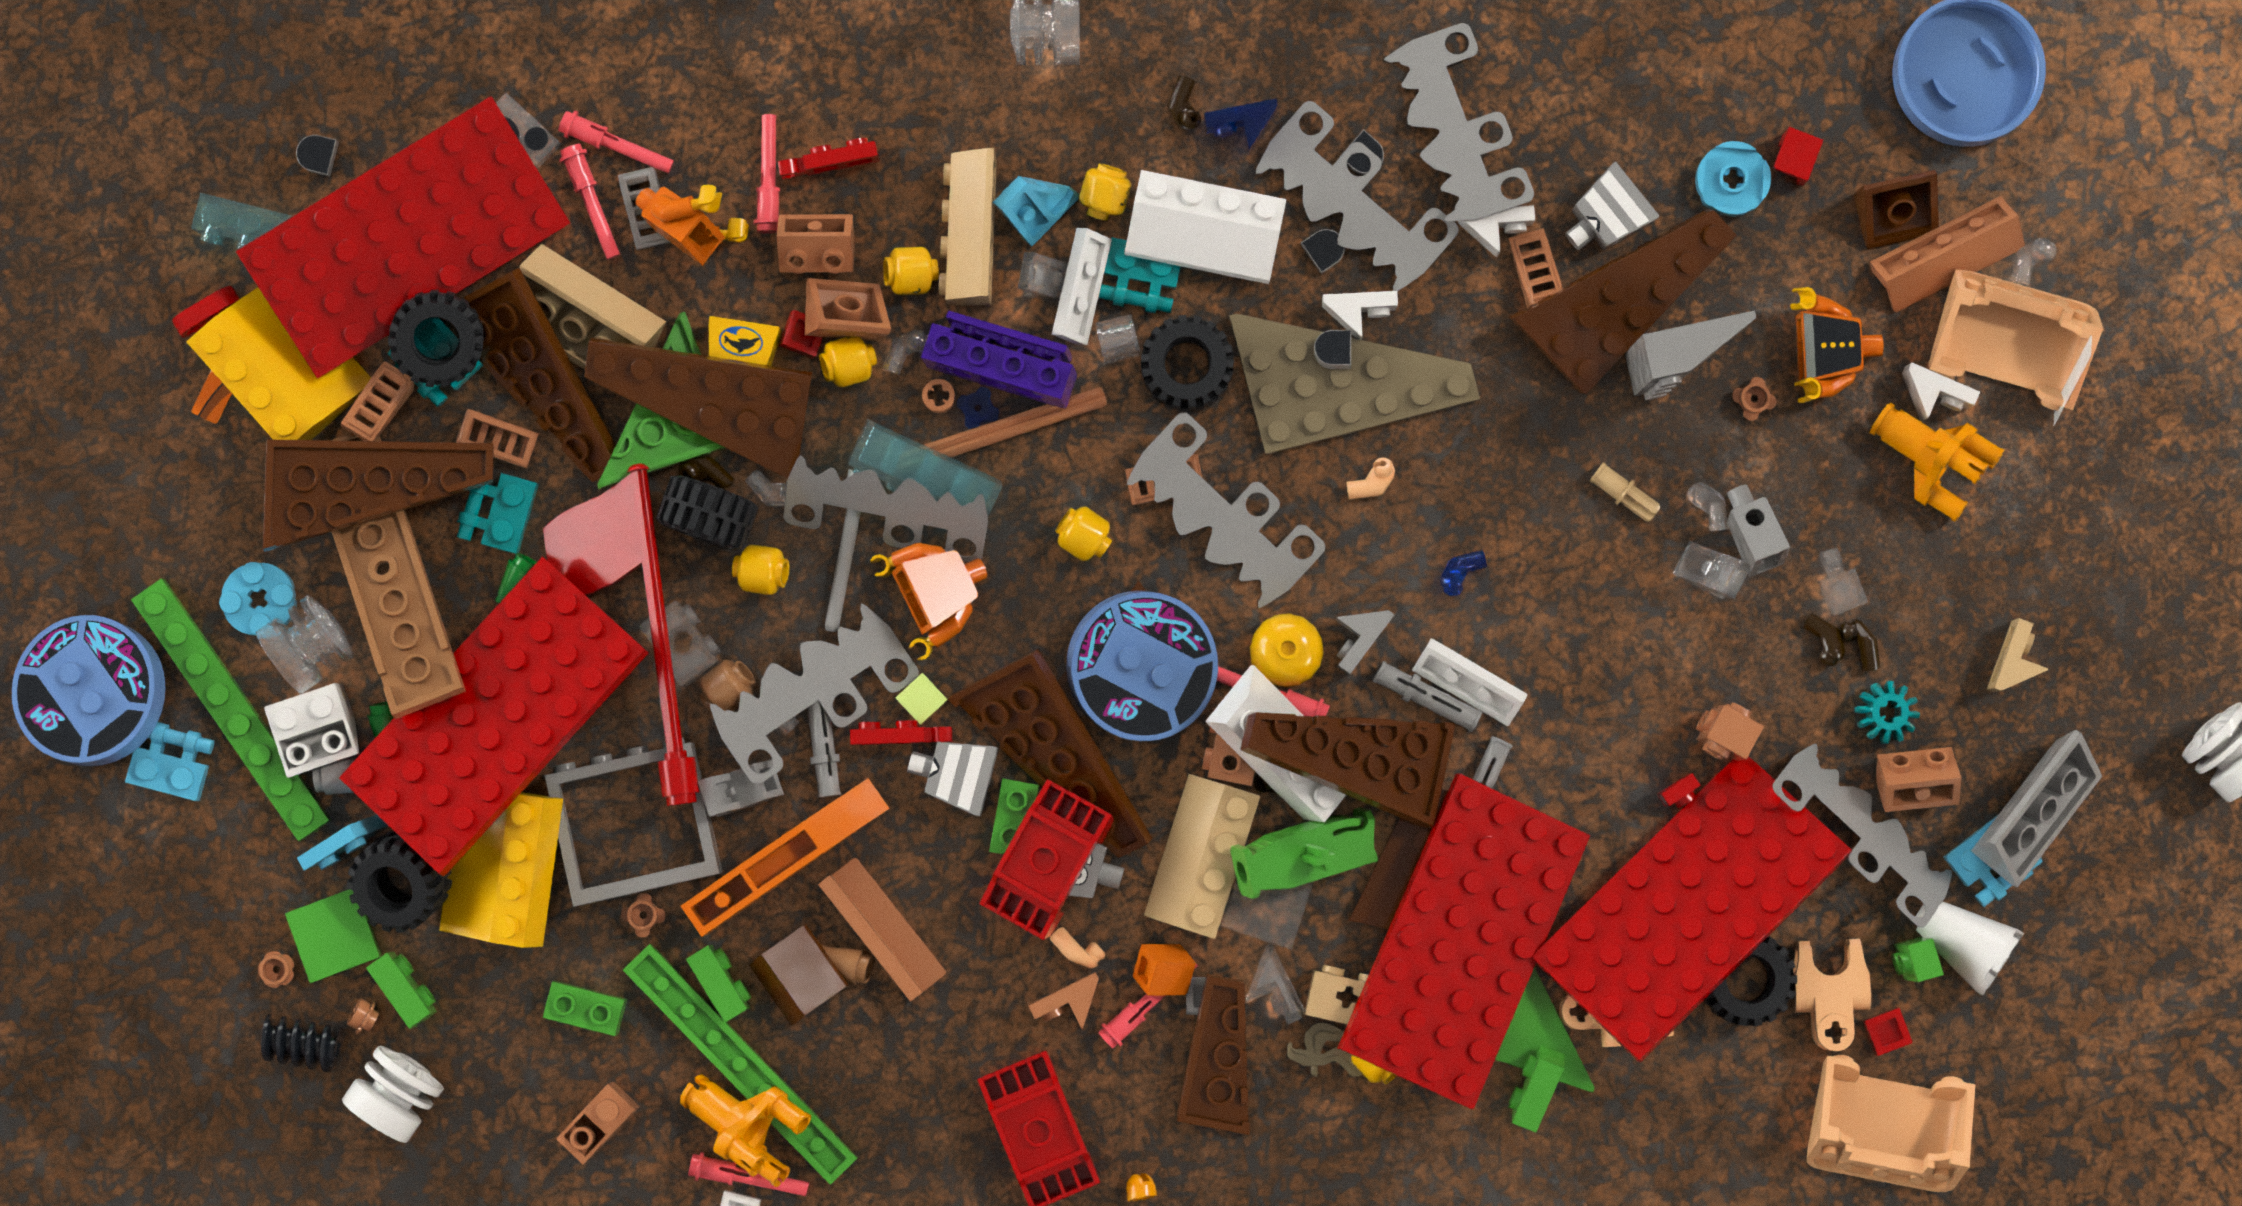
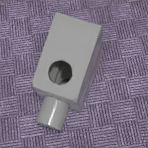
M1747 484L1727 492L1733 507L1727 520L1728 527L1749 578L1783 565L1790 546L1766 497L1754 500ZM1748 522H1754L1757 526L1750 525Z

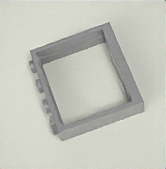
M682 737L683 751H687V757H695L698 781L703 780L695 743H685L684 737ZM665 741L662 742L663 749L649 751L647 745L626 750L627 757L612 760L611 754L589 758L591 765L576 768L575 762L553 766V774L545 775L549 797L563 798L558 839L573 907L723 874L712 820L701 801V791L699 788V793H696L697 802L692 803L705 862L583 889L561 784L664 761V753H667Z

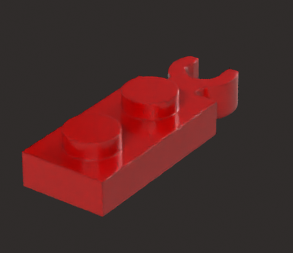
M856 138L847 141L846 147L832 149L831 145L816 146L810 149V154L802 155L803 157L777 161L780 176H782V180L805 174L810 176L880 162L875 141L868 142L867 138Z
M918 720L895 721L896 728L882 729L881 722H858L859 729L850 730V745L952 742L951 726L918 727Z

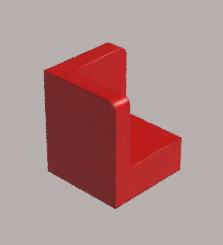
M1788 127L1778 146L1780 150L1773 168L1797 178L1796 184L1803 187L1809 180L1824 140Z

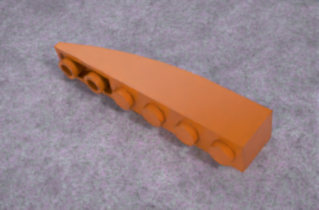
M867 778L682 904L681 908L701 937L707 936L890 808L871 780Z

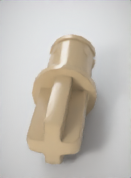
M1604 462L1590 479L1591 483H1594L1616 499V505L1619 503L1623 504L1647 522L1651 521L1660 509L1658 502L1633 485L1634 480L1629 482Z

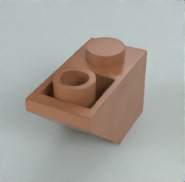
M614 1081L608 1083L556 1140L583 1165L615 1135L640 1106Z

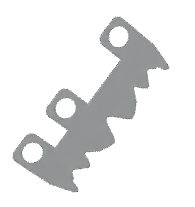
M1465 23L1413 39L1384 59V61L1389 63L1400 62L1401 65L1409 67L1410 70L1401 85L1406 89L1419 90L1410 104L1407 117L1408 125L1439 130L1438 136L1422 150L1420 157L1435 170L1451 174V177L1440 187L1441 191L1459 197L1455 210L1448 214L1444 220L1449 222L1481 219L1530 202L1534 197V190L1527 172L1523 168H1513L1488 177L1480 155L1508 146L1512 142L1513 137L1506 118L1501 112H1493L1467 121L1446 67L1471 58L1478 52V45L1472 30ZM1452 33H1463L1468 38L1469 46L1465 52L1452 54L1446 49V38ZM1495 121L1502 126L1503 136L1498 142L1486 143L1481 139L1479 130L1485 122ZM1509 177H1517L1524 183V193L1517 199H1508L1501 192L1502 182Z
M1307 101L1302 104L1269 142L1255 174H1262L1270 168H1281L1284 170V189L1290 190L1303 185V205L1311 222L1341 212L1343 214V221L1337 239L1338 245L1354 250L1375 247L1373 265L1394 264L1397 279L1393 285V291H1399L1425 273L1457 236L1458 226L1454 221H1444L1447 215L1440 209L1431 208L1410 231L1404 228L1362 192V189L1381 169L1382 162L1377 155L1364 144L1354 142L1332 166L1314 150L1333 128L1334 121L1315 102ZM1315 112L1321 116L1323 127L1318 134L1307 135L1302 132L1299 121L1303 114ZM1355 153H1363L1370 159V170L1363 176H1355L1347 168L1349 157ZM1440 219L1445 222L1448 233L1444 240L1432 242L1426 238L1424 227L1429 220Z
M1179 413L1142 452L1127 480V485H1133L1140 480H1153L1155 482L1154 500L1156 503L1173 497L1172 516L1176 530L1180 535H1186L1203 527L1210 526L1212 534L1205 553V559L1223 565L1242 562L1239 580L1241 582L1261 581L1262 595L1258 601V608L1264 607L1287 592L1323 554L1325 543L1308 526L1301 524L1296 526L1276 548L1259 530L1278 511L1280 507L1279 499L1262 483L1253 482L1232 505L1229 504L1186 463L1205 442L1207 433L1189 414ZM1183 423L1191 425L1196 432L1194 443L1185 448L1177 446L1172 438L1175 427ZM1253 493H1262L1269 500V509L1262 516H1253L1246 509V500ZM1300 535H1306L1314 542V552L1306 559L1295 557L1291 551L1293 540Z
M801 455L797 458L787 480L783 517L788 524L817 529L821 526L823 504L884 516L883 541L887 545L904 548L915 543H921L923 525L948 530L945 545L946 552L954 550V541L965 538L971 540L976 545V552L971 556L960 555L962 561L970 562L977 558L982 560L988 526L986 504L982 493L977 495L974 502H969L964 506L960 505L950 492H946L936 501L927 488L917 481L907 478L895 492L887 494L874 470L857 472L841 481L834 468L830 467L821 474L815 475L806 466L805 459ZM798 504L807 505L813 509L815 517L810 522L798 521L791 513L792 508ZM898 525L907 526L914 532V539L909 543H900L893 539L891 535L892 528Z
M861 603L860 611L863 620L861 621L859 631L843 627L838 628V646L822 640L801 643L802 676L795 675L780 665L771 663L761 679L759 699L750 693L742 691L737 712L724 711L716 704L710 703V709L721 739L752 783H763L783 767L782 758L766 735L816 701L820 702L837 727H846L866 713L867 704L850 679L867 667H872L885 688L892 693L900 691L918 677L919 670L889 625L866 605ZM891 659H901L908 666V675L901 682H893L885 675V666ZM842 693L850 694L856 701V710L848 717L837 715L833 709L834 698ZM759 749L767 751L772 757L771 768L761 774L752 771L748 764L750 754Z
M1812 744L1794 755L1772 785L1774 792L1795 811H1801L1813 795L1823 802L1861 838L1849 854V861L1852 866L1872 883L1878 882L1887 868L1891 866L1908 882L1896 900L1897 907L1918 927H1925L1947 895L1952 870L1946 869L1941 873L1939 871H1931L1924 851L1911 853L1908 837L1898 819H1889L1879 823L1873 822L1871 817V794L1854 786H1839V771L1836 769H1823L1819 766V760L1816 757L1818 751L1817 744ZM1789 780L1799 786L1802 792L1800 801H1791L1784 795L1782 791V783ZM1865 851L1874 856L1878 863L1876 872L1869 873L1860 866L1858 862L1860 852ZM1908 896H1915L1922 901L1925 906V915L1923 917H1916L1908 911L1905 904Z

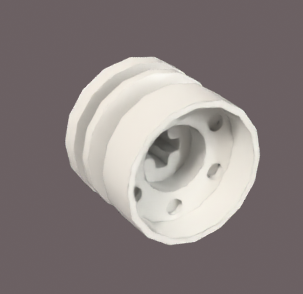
M2241 702L2230 706L2225 711L2216 714L2196 732L2192 741L2182 752V757L2188 763H2193L2200 759L2195 766V770L2199 774H2203L2215 767L2218 768L2210 780V786L2226 802H2232L2242 796Z
M378 1046L373 1056L381 1065L369 1061L364 1066L368 1074L375 1080L374 1083L359 1078L355 1079L342 1098V1101L350 1111L373 1128L397 1141L407 1143L422 1122L411 1107L414 1105L425 1110L431 1109L434 1104L424 1093L433 1097H439L444 1088L416 1060L387 1047Z

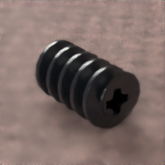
M268 1014L261 1033L262 1058L264 1061H272L276 1056L279 1064H286L291 1058L292 1064L295 1067H301L306 1060L308 1069H316L321 1064L323 1072H330L339 1059L342 1050L344 1028L340 1027L336 1036H332L331 1026L326 1024L320 1034L317 1033L316 1022L314 1021L304 1031L302 1030L301 1019L297 1018L292 1028H288L287 1016H282L278 1024L273 1025L272 1014Z

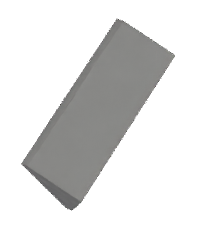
M2073 730L2055 740L1971 850L2007 882L2017 888L2102 778V774L2081 732Z

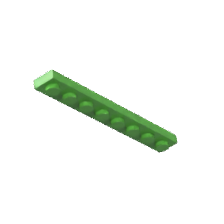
M161 578L132 598L133 604L298 842H302L332 821L300 774L287 778L273 734L166 580Z
M649 944L623 969L632 981L747 1099L777 1086L787 1093L788 1100L811 1115L809 1125L799 1135L792 1132L790 1128L776 1118H773L771 1124L830 1185L858 1158L728 1022L724 1023L719 1013L652 944Z

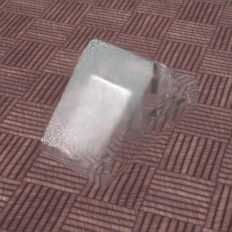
M1024 252L1018 289L1024 290V295L1028 297L1059 302L1068 263L1035 252Z
M1689 541L1673 574L1719 599H1724L1726 596L1734 600L1751 566L1742 560Z
M1273 944L1265 946L1245 1003L1272 992L1273 995L1270 996V1001L1278 1017L1283 1015L1289 1025L1302 1019L1305 1009Z

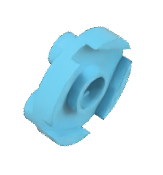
M1739 141L1724 142L1710 150L1702 159L1696 171L1695 183L1701 202L1706 208L1713 209L1716 213L1723 216H1741L1756 209L1766 197L1771 185L1770 167L1753 146ZM1731 169L1736 170L1738 177H1743V183L1737 184L1735 189L1729 188V184L1723 180V176L1729 175Z
M249 562L234 570L225 581L219 600L220 607L227 621L238 631L252 636H265L281 631L292 620L297 609L293 580L284 570L269 563ZM262 589L265 590L267 593L264 598L268 602L265 607L258 605L254 609L251 606L253 601L250 597L253 592L259 593Z

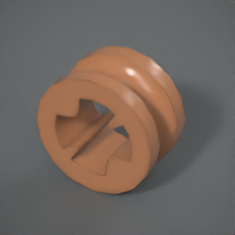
M944 379L929 381L922 391L923 402L927 409L933 413H945L955 404L956 395L954 388ZM941 386L944 393H949L948 401L943 399L944 405L936 406L935 401L928 398L930 391L935 393L934 387Z

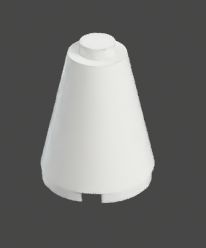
M1942 902L1938 906V909L1925 927H1917L1916 929L1922 937L1933 938L1937 952L1982 996L2010 957L2013 948L2017 946L2024 935L2023 932L2016 928L1946 902ZM1924 904L1916 917H1923L1925 915Z

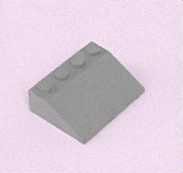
M1755 310L1643 334L1625 353L1634 397L1644 395L1645 401L1667 396V393L1671 392L1672 388L1677 387L1676 384L1682 383L1684 377L1756 319Z

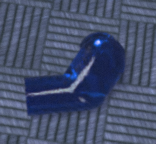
M1483 550L1456 556L1449 560L1440 576V584L1446 595H1459L1463 591L1462 583L1468 572L1487 568Z

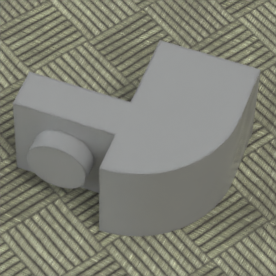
M772 760L749 765V767L756 773H765L771 768ZM742 768L698 781L701 801L707 809L709 817L728 815L784 795L777 773L761 784L752 783Z

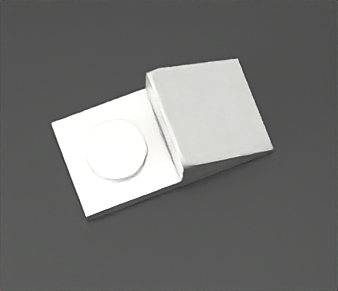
M1534 205L1517 206L1481 219L1458 221V224L1489 252L1498 257L1500 254L1499 228H1504L1505 233L1526 232V226H1532L1535 221Z
M1397 291L1324 294L1322 297V308L1346 330H1351V334L1359 340H1362L1363 336L1361 312H1368L1369 318H1381L1390 316V311H1395L1398 307Z
M1912 362L1905 366L1902 372L1921 421L1926 420L1930 416L1937 397L1942 399L1940 403L1943 406L1955 411H1961L1962 408L1969 409L1974 406L1980 394V391Z

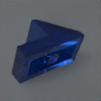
M1277 99L1206 112L1203 118L1206 134L1215 133V137H1224L1237 133L1236 128L1242 127L1247 152L1250 154L1277 112Z

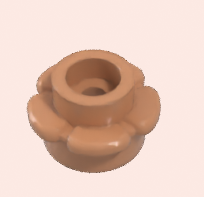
M279 951L269 952L258 965V975L268 987L278 988L280 985H287L294 977V972L292 971L294 962L287 954L282 955ZM275 966L280 968L279 973L273 971Z
M361 998L356 1004L346 1024L356 1029L355 1034H359L362 1029L367 1032L371 1030L379 1015V1012L374 1010L376 1002L372 1001L369 1003Z

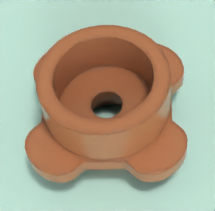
M1760 377L1752 378L1749 385L1744 388H1736L1732 393L1733 401L1740 404L1744 411V418L1749 421L1756 420L1759 413L1766 409L1771 410L1776 405L1775 396L1770 394L1769 389L1765 386V381ZM1751 396H1756L1757 402H1752Z
M640 893L637 896L636 902L631 904L630 907L622 909L621 918L635 928L637 936L647 937L653 926L665 921L666 913L664 909L657 908L652 902L650 894ZM642 911H645L647 913V917L645 919L640 917V913Z

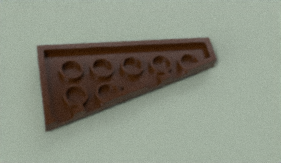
M1706 209L1671 228L1670 232L1653 241L1643 243L1635 251L1610 261L1570 283V286L1552 296L1548 295L1542 298L1534 306L1523 312L1519 311L1509 316V318L1580 393L1586 395L1737 235L1713 209Z
M520 268L463 297L469 302L468 305L476 310L480 323L483 326L484 341L481 353L483 366L522 407L527 405L538 417L537 424L545 432L550 430L560 440L564 453L591 482L600 479L616 445Z
M596 338L589 339L584 373L585 378L787 479L800 455L812 372Z
M267 439L263 550L267 552L493 483L494 444Z
M1038 649L952 693L947 698L955 707L960 705L974 718L971 722L981 731L983 729L988 731L1000 743V749L1041 787L1049 779L1112 814L1114 822L1102 844L1116 857L1120 858L1147 845L1153 839Z
M1255 712L1248 715L1240 750L1418 826L1429 828L1433 827L1435 823L1456 723L1396 721L1395 719L1356 717L1329 718V716L1319 715L1308 717L1296 716V714Z

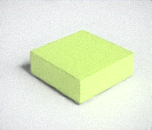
M923 673L895 697L915 720H918L920 725L948 701Z

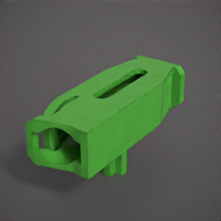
M1359 807L1353 810V817L1348 815H1331L1325 823L1308 821L1265 834L1247 846L1239 844L1231 846L1230 852L1240 893L1242 896L1254 899L1260 896V890L1294 888L1377 862L1378 857L1374 849L1375 818L1371 810Z

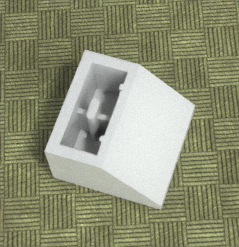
M333 683L264 707L287 778L359 754L356 722L345 687L342 684Z

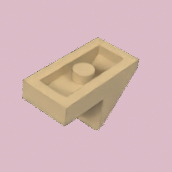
M2020 618L2011 621L1987 690L1991 692L2002 691L2048 670L2046 667L2021 659L2023 654L2027 655L2033 645L2035 634L2031 633L2034 623Z

